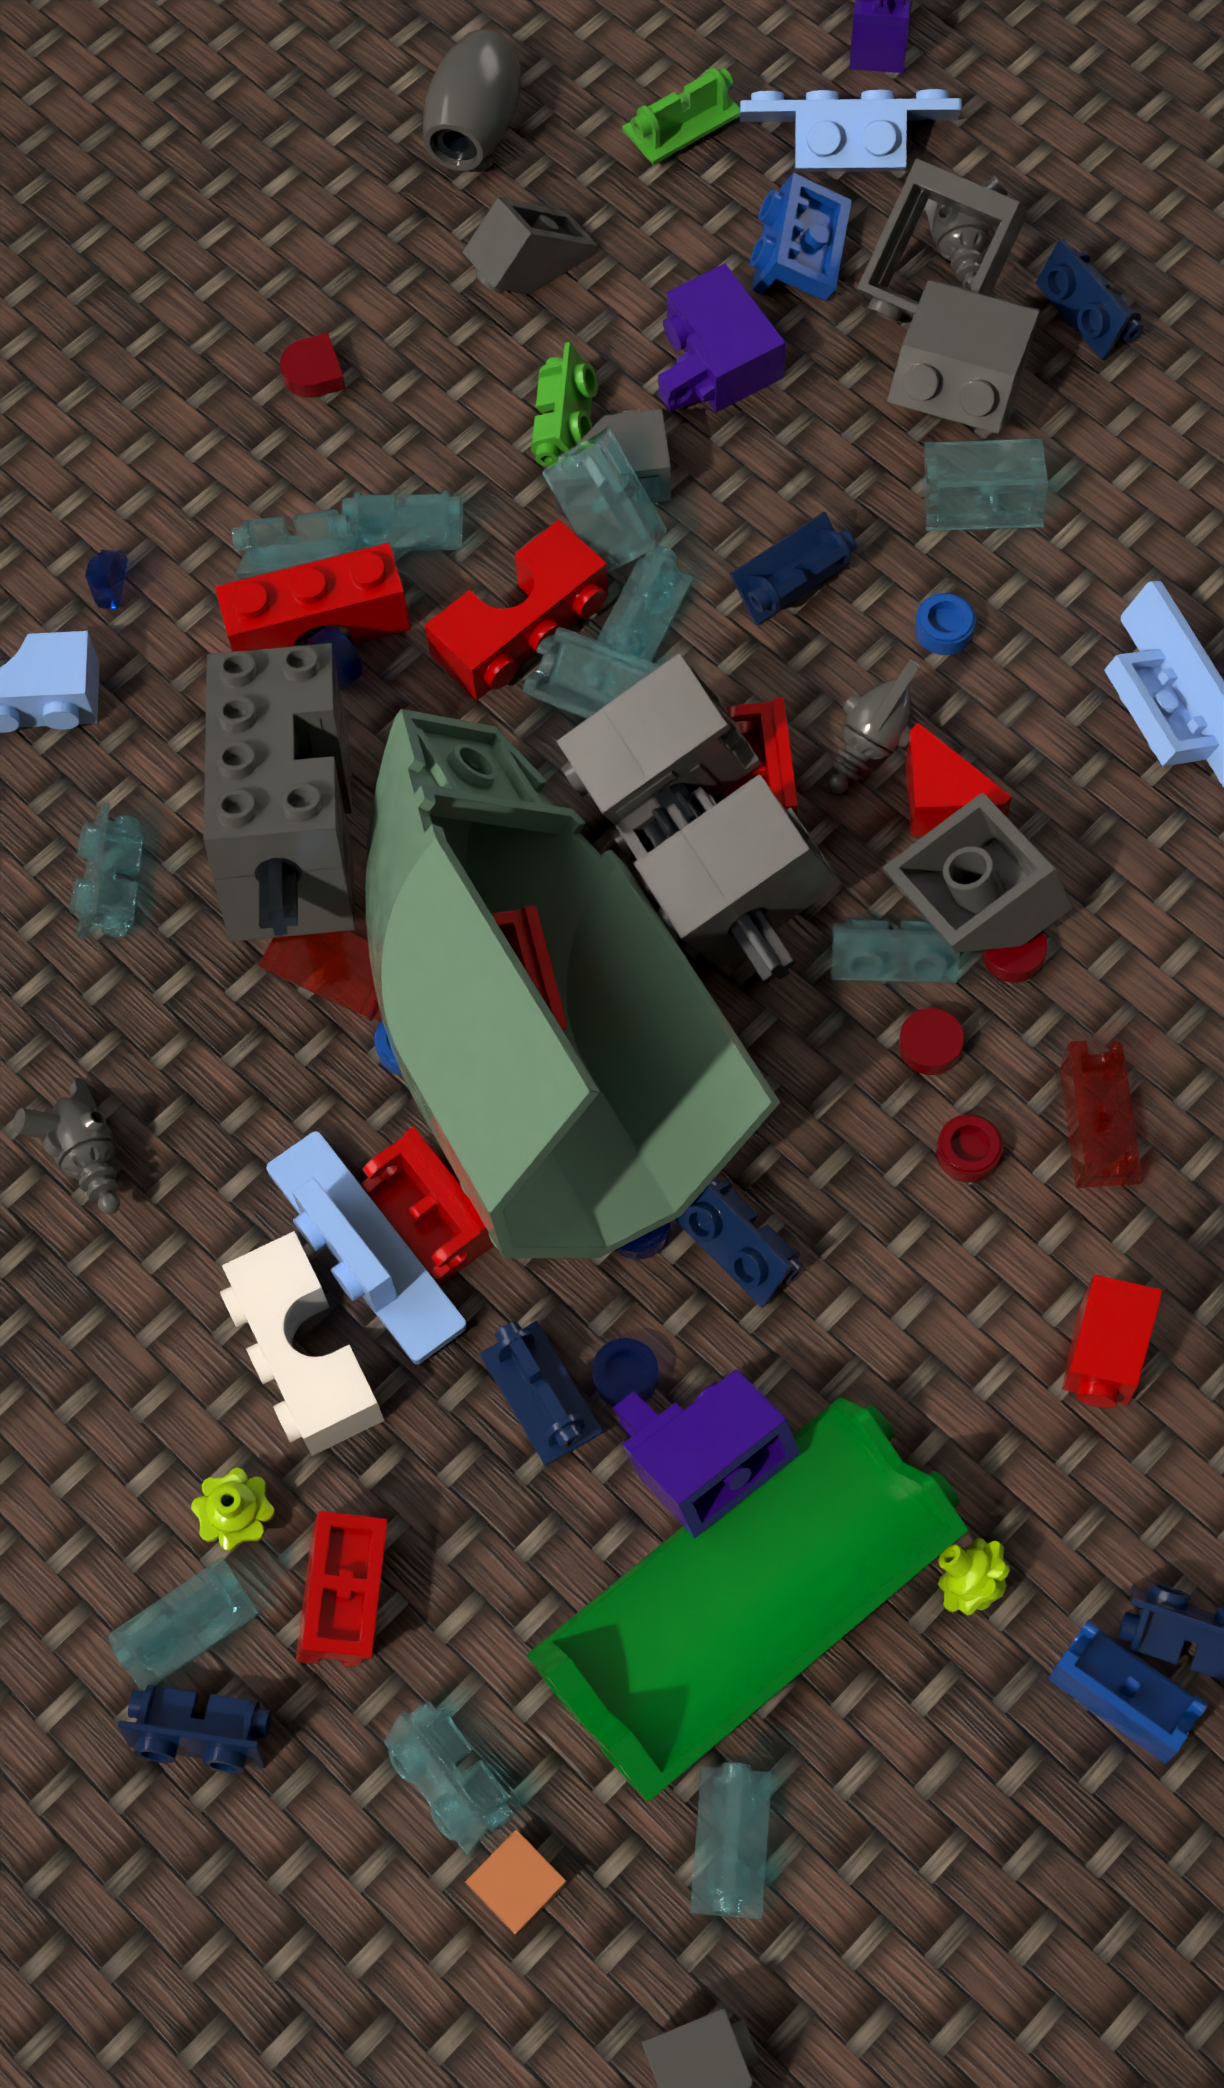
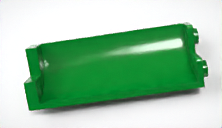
M839 1397L793 1435L800 1452L796 1458L695 1539L682 1526L526 1655L580 1726L583 1725L598 1743L606 1758L647 1802L652 1800L969 1530L954 1509L960 1503V1500L951 1485L936 1471H932L928 1475L901 1460L889 1442L895 1437L891 1425L872 1405L863 1408Z

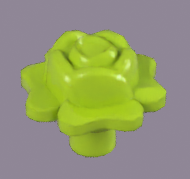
M234 1468L224 1477H209L205 1479L202 1484V1492L205 1496L194 1499L191 1504L192 1511L199 1519V1534L202 1540L213 1542L219 1538L220 1546L225 1551H233L242 1542L261 1540L265 1534L264 1526L261 1522L271 1520L275 1514L274 1507L266 1498V1482L263 1478L255 1476L248 1480V1476L243 1469Z
M977 1538L966 1550H963L956 1544H952L940 1554L939 1565L946 1573L940 1577L938 1585L944 1591L943 1605L945 1609L949 1612L960 1610L968 1616L973 1614L976 1609L985 1610L989 1608L992 1602L1003 1597L1006 1590L1005 1578L1008 1576L1010 1568L1003 1560L1004 1546L1000 1542L992 1541L988 1544L984 1539Z

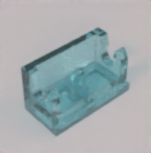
M610 427L557 457V462L548 466L542 472L579 538L607 563V573L657 548L664 537L667 528Z
M1042 439L924 443L923 456L926 478H922L926 531L1043 527L1048 477Z
M559 627L554 635L543 639L537 647L536 652L542 654L543 659L536 672L533 671L526 677L522 693L587 719L660 667V665Z

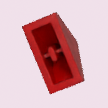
M917 723L910 730L905 761L911 836L926 835L982 792L1008 817L1012 796L921 724Z

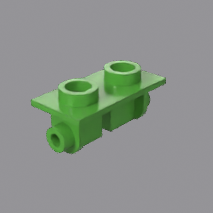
M711 67L705 71L703 76L685 85L684 92L679 95L673 92L648 107L643 105L638 108L637 116L633 117L629 123L623 125L622 130L652 165H655L740 116V107L728 95V90L732 89L734 85L733 79L727 69L721 68L717 70Z
M571 342L565 343L563 359L558 357L549 358L545 365L539 369L536 407L540 413L554 410V412L537 415L534 418L531 452L535 455L536 462L543 466L557 464L558 459L564 458L592 429L590 416L592 397H595L598 391L597 377L592 365L585 363Z

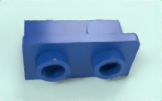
M795 173L789 177L778 191L771 190L765 197L758 216L759 222L764 223L762 235L755 244L750 258V266L755 268L751 290L763 294L774 280L777 279L826 301L836 290L852 200Z

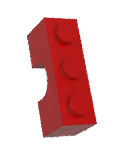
M559 519L514 554L518 587L529 596L523 603L504 609L491 607L480 600L469 589L425 624L430 657L476 701L491 689L498 690L507 685L521 665L536 653L543 654L549 651L559 641L562 633L580 618L586 619L594 615L602 607L608 596L607 563Z
M390 543L215 586L232 652L294 647L295 641L303 633L324 625H338L347 628L351 633L353 644L411 630L404 591Z

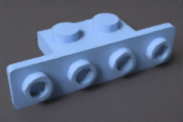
M942 89L917 91L916 99H894V92L890 90L864 91L861 93V99H839V92L818 90L807 92L806 100H784L783 92L758 91L751 94V100L740 101V122H795V172L905 171L907 121L957 120L962 111V99L949 98V91Z
M1150 581L1121 615L1122 624L1140 652L1116 655L1104 671L1118 692L1120 700L1127 707L1146 738L1150 749L1163 767L1207 760L1224 788V680L1161 581Z
M319 1132L310 1133L267 1164L266 1168L269 1176L299 1213L293 1219V1222L304 1239L315 1252L323 1246L337 1263L331 1269V1272L352 1301L357 1300L361 1296L364 1298L414 1364L422 1363L466 1330L467 1325L463 1316Z

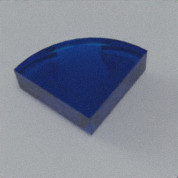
M101 550L98 556H93L89 560L85 577L98 608L119 609L128 558L122 550Z

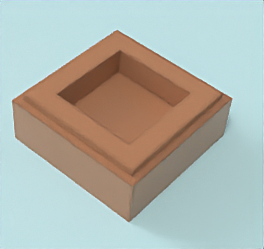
M517 1830L465 1881L472 1891L516 1937L567 1885V1881Z

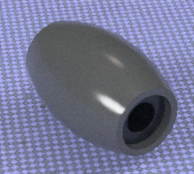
M484 29L469 32L447 52L435 71L426 94L423 111L424 145L429 155L446 168L456 171H468L476 168L497 148L509 129L518 104L521 83L520 64L516 48L503 35Z

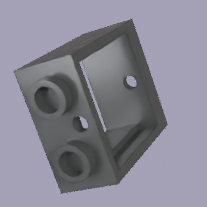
M916 158L857 287L863 296L870 300L867 309L895 323H898L901 315L913 318L919 302L888 289V286L928 199L997 228L969 288L971 291L990 296L1027 217V213L1021 203Z

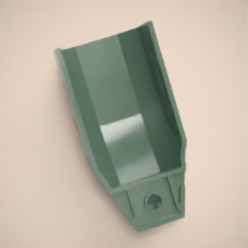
M401 709L394 718L376 783L370 818L365 881L369 957L378 1005L392 1052L411 1095L457 1175L462 1190L470 1198L489 1232L492 1243L500 1251L503 1258H600L682 1216L781 1102L626 865L612 850L605 851L600 855L583 837L580 831L586 822L574 809L553 805L541 792L547 781L498 728L492 725ZM536 905L568 1026L564 1031L526 972L492 913L518 910Z

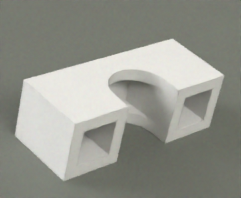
M295 1231L222 1265L231 1287L220 1291V1294L236 1328L248 1322L258 1343L246 1348L262 1384L275 1379L285 1401L274 1405L273 1408L290 1443L302 1437L311 1456L384 1421L379 1405L350 1345L320 1357L306 1356L293 1349V1338L298 1327L309 1317L330 1308Z

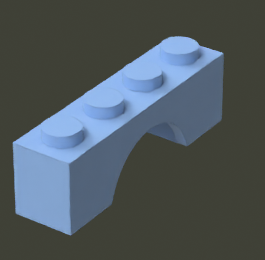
M88 631L27 634L18 652L6 664L0 667V733L12 732L20 727L48 726L53 729L67 730L81 724H97L100 661Z

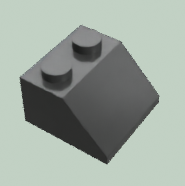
M929 279L903 341L887 402L999 434L1009 423L1041 310Z
M983 792L882 867L887 877L955 953L1023 946L1072 909L1056 868Z

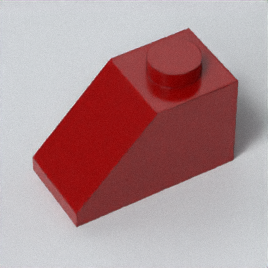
M1093 1275L1076 1315L1062 1390L1077 1393L1076 1398L1080 1402L1093 1407L1114 1408L1117 1406V1403L1129 1404L1139 1383L1160 1304L1161 1289L1101 1275Z

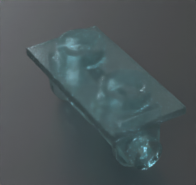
M442 491V494L407 495L406 498H395V495H362L361 492H354L353 498L342 499L343 521L346 522L345 550L357 551L385 543H390L391 550H462L464 499L461 496L450 497L449 491Z
M336 509L295 514L293 522L297 535L292 536L288 535L284 516L244 520L241 527H234L232 529L234 549L236 551L245 550L236 572L237 580L356 551L360 535L359 533L352 534V522L349 514L339 515Z
M658 546L654 552H648L644 559L639 557L591 650V654L646 674L693 582L692 576L678 571L675 563L677 556L671 549Z
M105 802L94 823L84 822L78 843L77 857L85 859L87 862L85 877H77L75 881L70 913L80 915L77 938L81 939L84 938L91 924L102 926V933L111 937L125 936L127 928L134 924L138 882L118 879L115 876L116 872L132 876L138 875L144 831L139 828V820L131 816H119L115 821L108 820L110 803Z
M845 917V923H832L831 980L957 983L960 952L955 953L928 922L901 921V930H889V921L852 920V917Z
M221 1557L106 1635L111 1643V1650L125 1671L129 1672L139 1690L145 1691L148 1684L157 1685L260 1613L224 1558Z
M429 1701L418 1707L410 1716L406 1711L398 1716L384 1741L388 1747L389 1758L394 1769L402 1779L409 1783L413 1782L430 1804V1813L439 1831L446 1838L456 1840L465 1854L469 1855L488 1829L493 1833L513 1818L514 1814L507 1806L511 1801L510 1796L504 1791L482 1760L462 1773L458 1770L455 1763L470 1754L473 1748L444 1708L436 1710Z
M723 1763V1768L701 1766L690 1914L762 1920L772 1772L751 1771L750 1765L742 1763Z

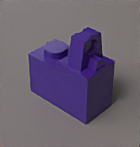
M855 0L850 69L892 73L904 72L912 0Z
M726 263L667 292V318L663 320L664 331L672 347L677 351L683 349L685 352L676 360V365L658 375V394L670 412L700 400L703 403L708 401L714 411L718 412L784 378L786 342Z
M737 1369L719 1383L706 1387L698 1395L695 1402L685 1410L675 1402L658 1415L634 1391L613 1407L616 1415L620 1417L619 1422L622 1428L631 1437L622 1445L639 1479L694 1539L800 1454L786 1418Z

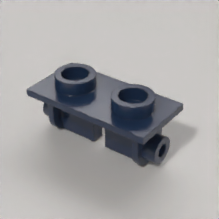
M1059 239L1035 284L1099 358L1105 360L1118 339H1123L1126 343H1129L1139 337L1144 328L1140 323L1141 314L1136 309H1131L1117 292L1111 293L1108 290L1110 284L1091 264V258L1086 252H1077L1064 239Z
M822 512L731 572L730 576L754 624L759 625L849 565L851 553L857 549V545L847 530H842L839 533L835 532L827 513Z
M714 1178L684 1214L675 1219V1221L761 1308H764L782 1282L785 1285H789L804 1270L805 1266L798 1260L800 1252L796 1248H791L768 1224L757 1230L752 1224L758 1217V1214L732 1189V1184L728 1180L719 1182Z
M517 1321L503 1326L495 1333L498 1343L479 1353L545 1467L603 1434L601 1427L537 1321L523 1329Z
M1150 1582L1147 1591L1131 1585L1129 1591L1131 1605L1139 1607L1140 1610L1138 1615L1125 1611L1117 1638L1130 1642V1650L1138 1651L1176 1665L1185 1640L1195 1643L1197 1646L1190 1669L1224 1681V1605H1218L1214 1614L1188 1605L1191 1596L1171 1586Z
M148 1684L145 1691L134 1689L130 1696L128 1717L136 1718L137 1722L119 1720L118 1729L130 1748H134L133 1753L136 1756L145 1760L158 1763L175 1762L176 1755L203 1759L202 1764L205 1767L229 1774L243 1773L245 1765L265 1768L266 1765L260 1745L254 1740L255 1737L267 1738L271 1726L272 1711L261 1709L259 1701L210 1694L205 1719L193 1718L198 1701L197 1692Z

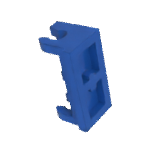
M1090 1619L1087 1620L1048 1678L1053 1684L1164 1764L1180 1750L1188 1738V1732L1208 1706V1703L1197 1695L1194 1697L1101 1631L1100 1626Z

